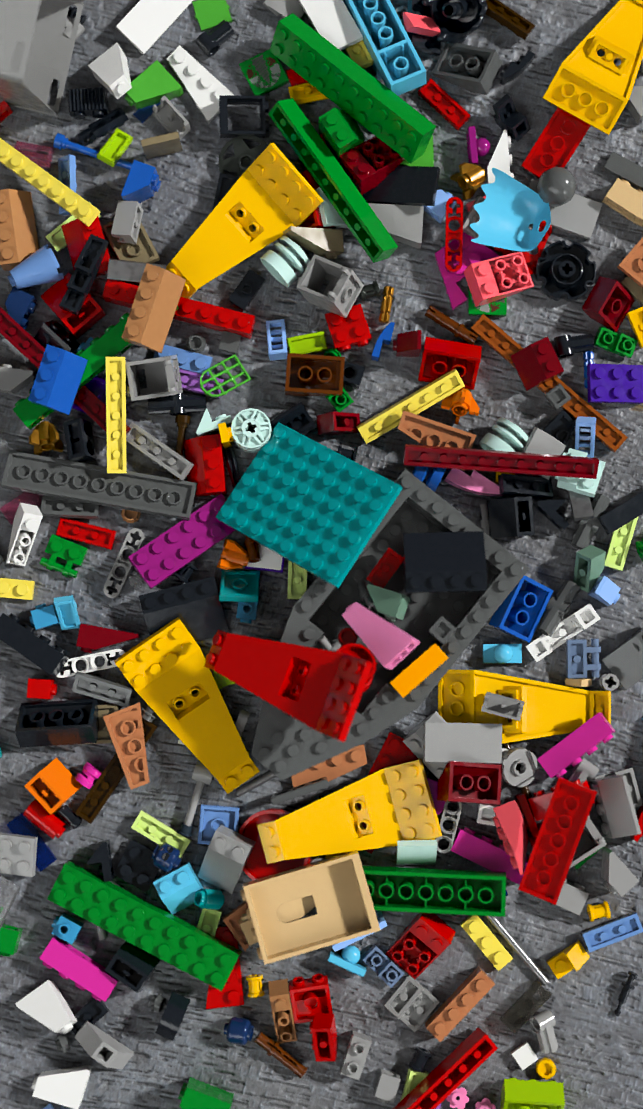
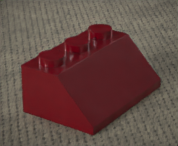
M448 761L438 780L437 800L500 805L502 765Z

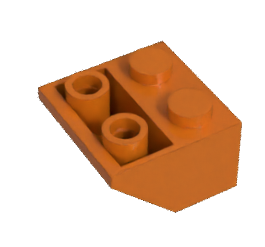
M55 758L24 787L50 814H53L83 785L75 779L74 775L58 758Z

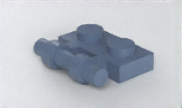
M591 638V646H587L586 639H566V677L568 679L587 678V670H592V677H599V670H601V663H599V653L601 652L599 638ZM587 653H591V663H587Z

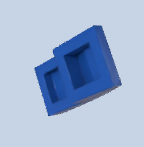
M391 322L382 331L373 349L371 360H379L382 343L390 345L394 322Z

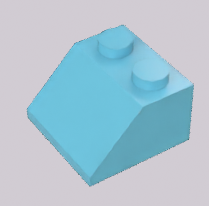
M190 861L153 881L161 900L172 915L194 904L196 891L203 889Z

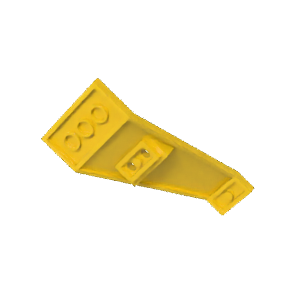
M619 0L562 62L542 99L609 135L629 101L643 58V0ZM603 50L605 54L600 57L597 52ZM619 59L621 65L616 66L614 60Z
M273 142L246 169L166 266V270L186 279L181 297L190 299L200 287L281 238L283 231L290 226H300L324 200Z
M179 617L114 660L117 667L140 697L218 780L227 794L260 772L247 753L210 669L204 667L206 661L200 646ZM193 690H198L196 694H192ZM177 701H182L180 705H176Z
M448 670L438 682V714L447 723L502 724V744L572 733L599 712L611 724V691H591L480 670ZM491 692L525 701L521 720L512 719L511 722H508L506 717L481 711L485 694Z
M422 759L386 767L278 820L257 825L267 864L288 859L397 846V841L428 840L442 836ZM357 803L361 804V809L357 807ZM363 822L366 823L367 828L362 826Z

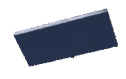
M154 105L138 109L133 115L141 123H144L152 115Z

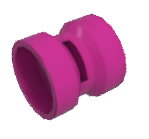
M86 762L83 766V771L78 773L75 779L84 787L91 789L94 785V780L99 778L102 772Z

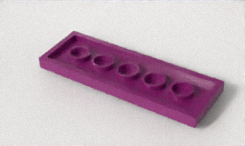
M222 494L193 512L190 521L183 519L128 557V560L150 590L236 531L216 518V515L226 502Z

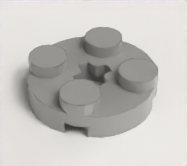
M522 747L510 749L502 756V763H499V765H502L503 780L517 787H524L530 784L535 778L533 776L535 769H538L536 756L531 751ZM518 763L522 764L520 771L516 770Z

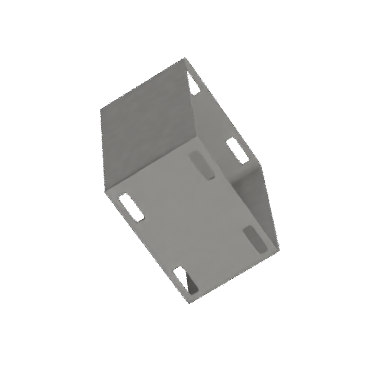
M0 0V103L4 100L11 106L58 117L84 0ZM70 5L77 6L72 33L70 38H68L63 31L65 30ZM55 79L59 80L60 84L55 105L51 106L48 105V97L52 81Z

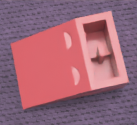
M522 252L472 263L464 271L475 307L498 301L534 287Z
M513 800L493 808L495 816L492 819L497 828V835L503 841L504 850L510 856L509 859L513 869H518L520 875H523L528 834L522 813L516 801Z

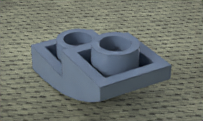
M375 944L361 957L362 961L391 988L405 974Z

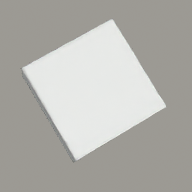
M527 1041L511 1052L522 1070L538 1060V1057Z

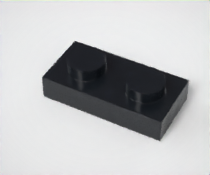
M94 998L91 999L74 1015L77 1022L73 1024L72 1032L76 1035L86 1021L94 1025L109 1009L102 1001Z

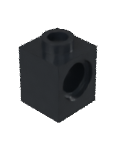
M345 361L344 372L351 370L355 375L352 378L344 376L343 384L359 389L365 367Z

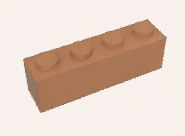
M478 966L425 1022L426 1029L441 1042L495 985L493 980Z

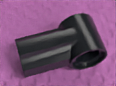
M223 20L209 32L205 31L200 34L195 43L208 57H211L217 53L220 45L234 35V30L227 21Z
M591 334L572 337L571 335H563L554 338L558 358L594 350V341Z

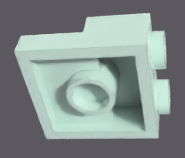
M569 448L568 453L564 452L562 456L587 457L588 453ZM599 460L597 479L555 476V479L558 480L557 487L594 498L606 462Z

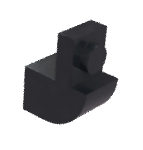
M504 95L492 106L495 112L493 116L495 122L503 131L507 130V135L515 141L520 140L531 130L526 116L516 110L509 95Z
M172 992L156 1034L174 1041L191 999Z

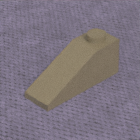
M290 226L283 231V236L290 238L295 243L318 256L326 257V259H336L338 255L344 252L342 230Z

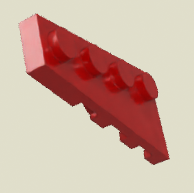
M228 926L217 927L215 937L239 949L238 941ZM240 956L222 991L209 985L206 1009L245 1004Z

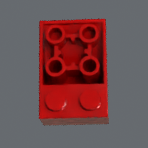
M68 272L63 277V280L56 282L40 297L75 338L78 339L106 314L89 293L78 315L60 308L59 304L68 289L66 285L72 276Z
M419 913L385 954L411 977L416 979L451 944L456 932L434 913Z

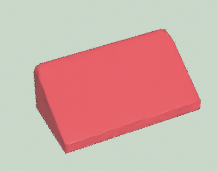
M403 12L406 32L430 37L441 33L431 17Z

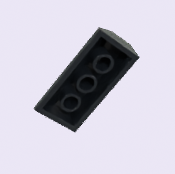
M97 699L21 703L15 728L20 748L97 743L99 732Z

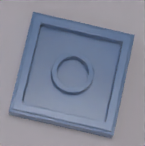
M201 804L197 844L209 845L220 825L238 832L240 807Z

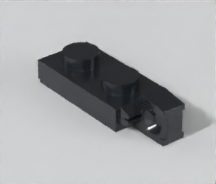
M119 107L88 125V129L77 135L82 144L87 146L92 144L96 138L107 135L113 128L121 127L129 119Z

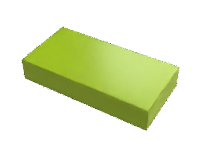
M117 128L97 154V159L114 167L132 143L133 137Z
M324 331L287 338L289 353L312 354L327 350Z

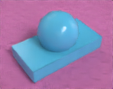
M73 595L54 598V606L61 630L80 628L81 622Z
M482 644L483 663H522V644Z
M346 946L342 950L341 955L330 951L328 962L361 977H364L366 973V967L357 963L361 955L356 946Z

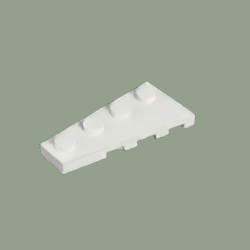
M179 45L167 58V61L209 124L219 114V96L234 94Z

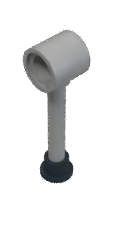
M197 761L192 775V779L197 781L184 823H181L180 830H177V833L192 837L191 830L193 826L191 824L204 784L210 785L213 779V775L200 761Z

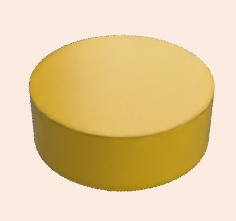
M541 1058L537 1061L535 1066L536 1072L542 1079H550L555 1075L556 1066L551 1059Z

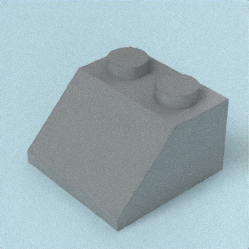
M606 847L602 849L601 878L605 881L603 885L614 896L618 894L623 897L639 880L613 851Z

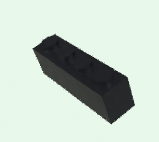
M3 613L0 616V640L48 674L56 677L69 659L65 655L66 651L58 645L54 647L49 644L51 640L41 634L39 637L34 633L35 629L30 625L25 624L24 626L19 623L20 618L16 615Z

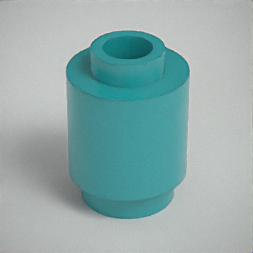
M201 889L197 890L194 896L195 905L201 909L219 910L225 901L221 890Z

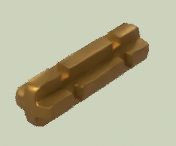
M385 286L383 291L384 296L382 297L379 322L384 324L389 323L390 318L389 314L394 288L391 286Z

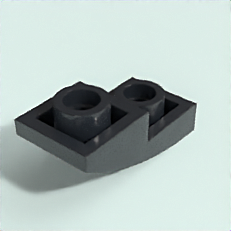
M528 50L526 55L522 54L517 63L512 61L509 67L505 66L500 73V76H502L500 84L505 85L520 76L532 63L535 53Z

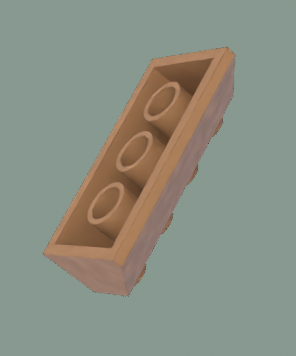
M15 189L0 190V266L4 271H8L39 249L32 194L29 191Z
M146 263L122 334L123 340L162 353L186 279L164 268Z

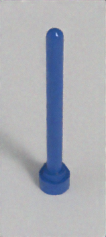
M57 133L55 136L53 148L59 150L68 148L97 158L99 151L71 142L65 135ZM119 159L115 165L130 170L133 163Z

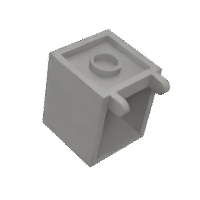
M314 254L307 263L304 274L299 278L296 288L309 303L346 318L364 285L352 269ZM324 281H330L324 293H318Z
M177 355L125 362L126 378H128L129 383L127 395L131 397V401L183 393ZM145 369L147 388L141 389L138 370Z
M590 816L587 819L570 868L607 845L605 839L591 821Z

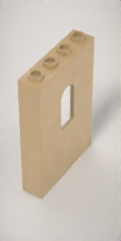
M357 850L243 883V889L240 890L243 902L247 901L249 909H246L248 921H253L254 928L251 929L254 941L258 940L260 946L256 948L259 960L263 959L265 965L381 931ZM310 895L313 896L317 914L288 923L278 919L276 912L281 904Z

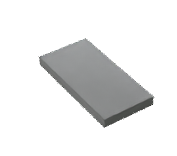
M531 179L529 188L537 192L538 181ZM574 194L571 201L559 207L550 206L551 226L590 240L603 203Z
M424 722L423 762L502 763V724Z

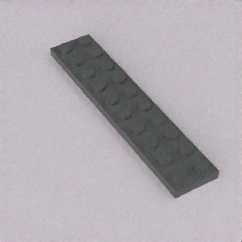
M10 450L1 487L190 521L197 483L127 471V473H107V467Z

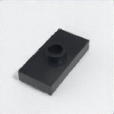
M249 269L228 301L245 311L265 283V279Z

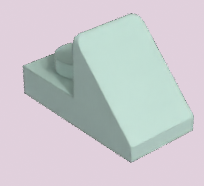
M206 408L196 432L197 436L218 432V424L226 423V426L230 427L233 421L231 415H220L215 418L216 421L212 422Z

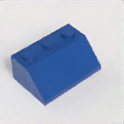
M47 344L28 400L34 404L70 415L88 360Z
M524 575L495 611L489 625L530 643L554 590Z

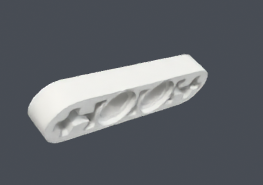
M114 649L68 659L63 667L70 666L69 662L72 661L74 673H71V670H65L63 675L59 672L56 677L76 676V673L79 671L76 669V662L78 660H83L86 663V668L83 671H79L82 673L117 667L114 660L110 661L112 665L109 666V659L106 654L110 653L109 657H115L117 652L120 655L126 652L122 649ZM98 656H102L105 659V664L102 667H97L94 663L95 658Z

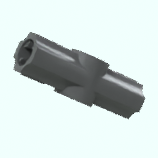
M595 493L594 498L591 500L594 517L593 519L580 520L578 522L579 526L570 542L573 547L581 550L588 546L593 534L597 532L601 525L598 518L604 514L610 502L608 497Z
M570 580L564 581L556 596L550 598L546 606V612L541 618L537 630L546 636L551 637L561 620L568 616L571 604L580 591V586Z

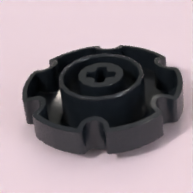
M558 241L546 247L543 251L545 257H539L535 266L536 281L543 283L540 288L541 291L556 301H559L561 297H565L567 302L583 297L588 292L586 285H593L597 273L595 261L589 260L590 251L574 241L569 246L565 244V241Z

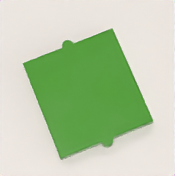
M197 0L192 2L196 13L195 19H198L201 32L214 28L223 20L232 23L229 12L230 6L227 5L226 0Z

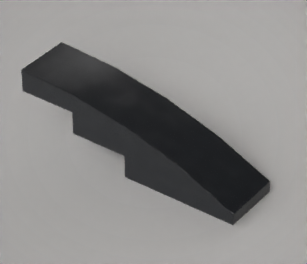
M93 234L90 235L74 264L75 270L66 285L68 289L59 304L61 309L78 315L102 263L109 243L107 240Z

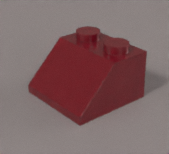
M600 276L581 309L591 319L617 332L635 300L617 280Z
M548 337L534 342L510 356L526 391L559 377L564 372Z

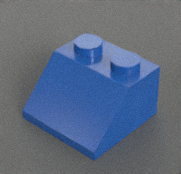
M136 160L133 161L121 193L123 201H138L141 203L152 198L155 191L158 192L161 181H159L156 167Z

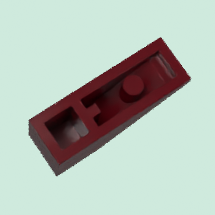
M80 623L76 646L81 647L80 651L92 653L93 649L100 650L138 639L140 634Z

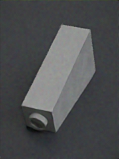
M368 203L394 241L415 248H421L424 206Z

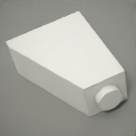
M118 43L114 44L88 65L94 77L116 99L132 88L127 57Z
M47 980L15 1003L19 1009L55 1033L65 1034L73 1029V1024L77 1022L54 981Z
M86 1065L41 1072L38 1077L34 1078L31 1089H34L33 1097L69 1108L79 1109L92 1066Z

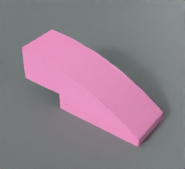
M451 469L444 480L466 492L485 496L504 495L500 494L497 484L475 470L469 476L460 469Z

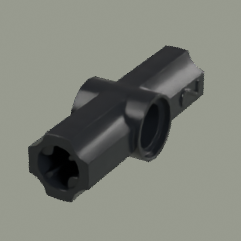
M177 394L169 397L148 399L149 415L169 414L176 416L186 415V413H203L207 408L206 395L186 396L184 394Z

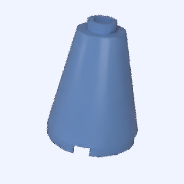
M48 244L43 245L10 270V275L7 276L11 286H16L17 289L64 279L63 274L57 271L60 266L52 249L48 248Z

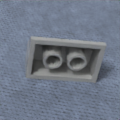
M435 711L411 729L403 743L419 759H422V763L439 780L448 762H423L424 722L447 723Z
M611 774L593 779L591 789L598 791L596 795V810L602 819L601 829L603 834L608 838L641 834L626 775Z

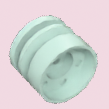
M282 236L280 238L281 244L279 242L274 244L278 254L268 250L260 259L265 268L277 281L285 287H289L297 279L293 270L303 273V267L306 268L310 260L297 243L286 236Z
M249 408L236 414L232 421L231 432L234 442L240 449L245 452L256 453L269 441L272 428L270 420L265 413L259 409ZM252 425V427L255 428V432L251 433L250 431H248V426Z
M499 417L496 422L497 425L492 426V430L496 435L487 433L479 442L483 450L515 452L514 450L522 452L529 437L519 426L508 419Z

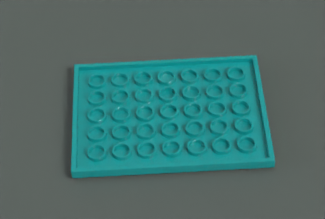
M278 422L271 432L269 441L261 447L216 515V518L339 588L403 488L399 484Z

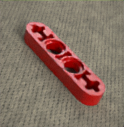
M451 197L446 203L445 268L451 273H456L462 267L463 202L458 197ZM453 201H455L457 205H460V207L456 209V215L460 214V217H448V214H453V209L449 207V205H452ZM452 220L458 221L460 225L456 231L449 228V223ZM455 239L459 242L458 249L452 250L449 248L448 243L450 240ZM448 253H459V256H455V262L459 263L455 269L448 265V262L452 260V255L448 256Z

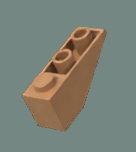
M288 979L269 981V998L277 1042L297 1041Z

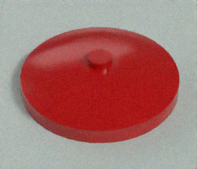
M274 808L265 809L250 816L241 826L239 833L256 841L243 869L246 875L253 881L310 864L311 857L288 859L267 864L257 825L278 820L290 814V812Z

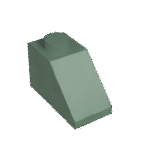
M589 545L576 552L573 582L587 593L592 590L605 565L606 551L593 545Z
M371 584L367 585L377 611L385 614V619L394 622L396 618L404 619L410 597Z

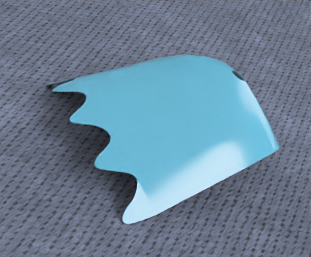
M492 168L495 182L481 185L482 190L486 194V199L474 205V209L479 214L480 219L469 226L478 233L479 237L471 239V241L512 251H532L539 245L551 225L549 203L543 202L537 192L503 171ZM545 220L546 226L543 231L539 232V225ZM530 224H533L532 230L529 229Z

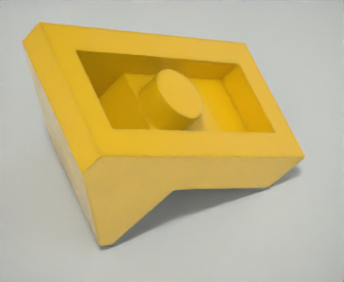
M577 940L546 962L556 978L559 979L573 969L578 971L590 957L580 941Z

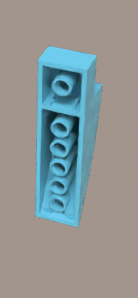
M343 0L363 35V42L373 60L371 68L376 79H382L385 86L397 96L427 84L426 69L391 1Z

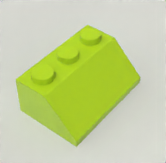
M516 1078L504 1079L500 1109H564L563 1083L537 1081L534 1079L518 1080Z

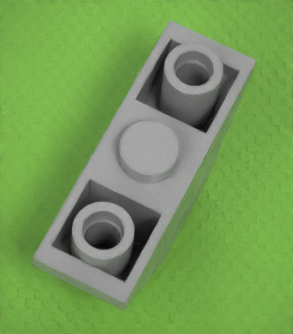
M1 364L0 393L16 394L34 380L35 372L31 371L29 367L21 366L20 369H15L12 365Z
M88 1021L83 1024L75 1035V1039L89 1056L107 1068L123 1069L134 1055L132 1050Z

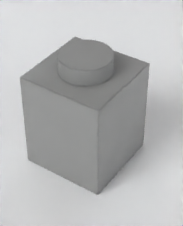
M384 1069L380 1070L374 1090L377 1100L383 1103H388L389 1101L394 1103L401 1080L400 1074Z

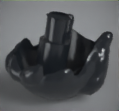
M422 0L424 6H430L431 18L441 31L437 35V41L451 44L463 43L469 34L476 31L481 26L488 8L486 0Z

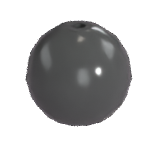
M556 166L544 171L537 183V192L543 202L549 203V206L559 207L571 201L576 190L574 176L564 167Z

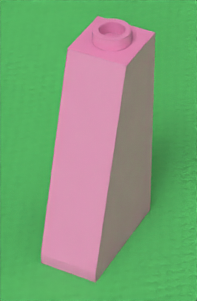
M358 602L350 604L342 614L343 618L384 668L394 669L420 644L416 638Z

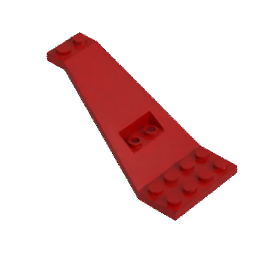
M217 630L212 640L213 644L210 652L206 656L204 667L216 671L310 728L345 742L373 663L345 653Z

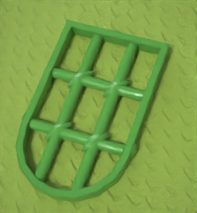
M234 354L205 370L200 377V387L206 395L217 398L249 382L251 378ZM232 358L236 360L237 363L230 367H226L224 364ZM220 365L225 369L216 375L211 372L212 369ZM239 365L242 372L232 376L229 370ZM208 372L211 377L202 382L203 375ZM227 373L230 379L219 383L216 377ZM245 374L247 380L237 384L235 379ZM214 380L217 386L206 391L203 385ZM230 381L233 382L235 386L224 392L221 386ZM216 389L221 391V394L210 393Z

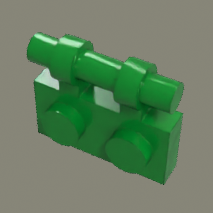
M52 534L45 552L52 555L50 559L42 557L40 564L46 566V569L50 571L56 570L61 572L65 577L71 576L76 578L78 571L72 569L73 565L82 566L88 548ZM58 557L67 560V564L64 566L56 563Z

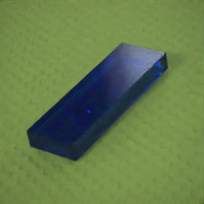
M23 813L6 824L13 834L38 837L36 866L40 872L57 860L31 822L23 816Z

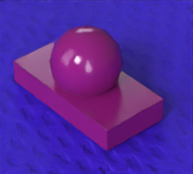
M470 126L466 132L468 161L471 164L478 165V156H486L490 152L491 145L486 138H478L476 140L475 126Z

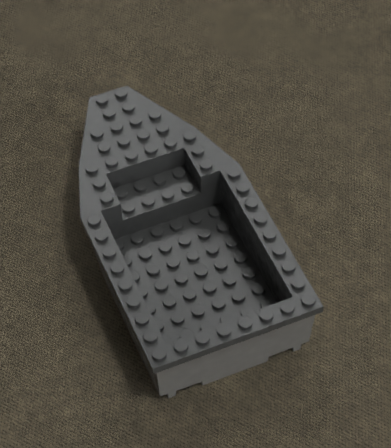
M405 469L395 481L403 489L339 588L317 577L294 605L280 642L321 649L322 646L317 639L322 635L326 637L330 644H333L336 640L338 641V634L342 629L352 628L343 618L342 614L350 604L355 602L363 603L357 586L358 583L363 581L366 586L371 584L366 578L388 548H391L404 558L403 533L475 532L482 530ZM485 532L487 591L405 593L403 561L384 589L408 596L410 600L403 620L396 618L395 622L388 621L416 638L420 644L392 670L384 668L375 657L376 670L372 684L361 695L345 742L310 728L263 700L251 755L277 777L284 780L365 743L418 709L530 568ZM373 610V612L377 613L378 615L384 618L385 614L379 613L377 610ZM441 616L457 629L444 645L428 632ZM358 636L356 644H361L367 647L365 643L361 640V638ZM436 643L448 659L402 698L390 682Z

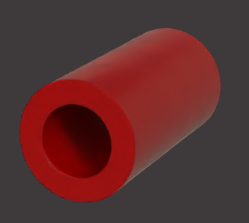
M34 800L23 813V816L52 839L55 837L59 839L66 830L64 828L65 823L54 814H50L37 800Z

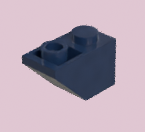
M13 287L5 305L8 314L23 329H26L30 313L33 314L37 308V300L34 296Z

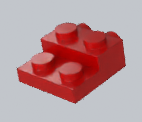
M361 304L352 306L346 318L332 312L325 314L334 349L346 352L356 345L358 347L366 346L372 340Z
M318 973L314 974L312 978L304 979L298 976L289 981L295 1024L313 1021L315 1013H333L327 976Z

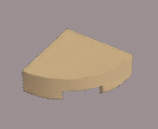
M565 678V685L588 687L592 685V679Z

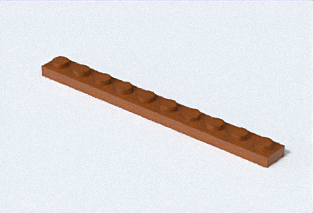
M483 314L470 330L479 335V338L514 367L510 356L522 350L523 347ZM558 377L537 386L546 394L558 384H561L572 398L561 408L575 420L578 416L596 417L595 437L611 451L616 452L628 438Z

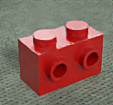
M315 1013L313 1022H310L309 1025L315 1060L335 1061L338 1051L334 1013Z

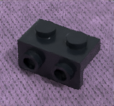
M54 320L43 323L34 337L45 349L48 344L72 352L80 346L75 337L68 334L61 324Z
M302 402L292 406L288 411L275 417L270 422L272 429L279 422L302 435L309 433L317 427Z

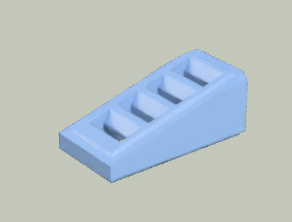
M285 319L267 320L266 331L269 360L287 359ZM281 327L279 330H271L270 328ZM273 335H282L280 337H271ZM281 342H283V344L272 345V343H281Z
M578 416L576 419L575 450L588 453L587 457L594 458L596 417ZM580 432H591V434H580ZM580 440H590V442H580ZM579 447H590V450H582Z

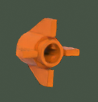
M461 388L449 395L441 403L442 409L450 410L451 408L453 414L456 415L454 424H458L460 416H464L468 412L470 415L475 416L479 414V406L474 400L472 393L465 388Z
M225 539L217 567L225 570L242 569L243 566L248 564L247 550H244L236 541Z

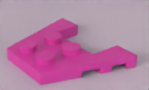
M465 232L463 233L462 267L458 272L451 273L445 268V246L435 253L437 265L453 310L467 301V297L457 285L458 282L466 278L464 275L466 268L472 263L500 257L487 246L472 242L471 239L475 238ZM454 239L448 246L450 249L456 250L459 247V242ZM448 253V256L452 255V260L448 262V265L455 269L456 265H459V263L455 262V256H459V253Z

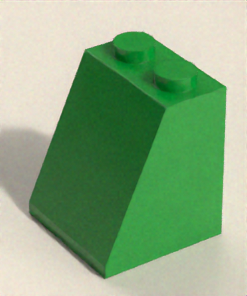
M334 107L319 117V135L322 134L327 146L338 162L340 155L368 140L354 118L344 110Z
M190 1077L188 1083L184 1082L178 1097L181 1100L179 1107L181 1109H230L234 1094Z

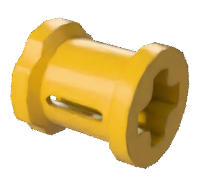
M607 901L597 905L587 904L588 917L591 922L598 918H611Z
M263 974L246 976L249 987L247 997L255 998L265 995L262 989Z

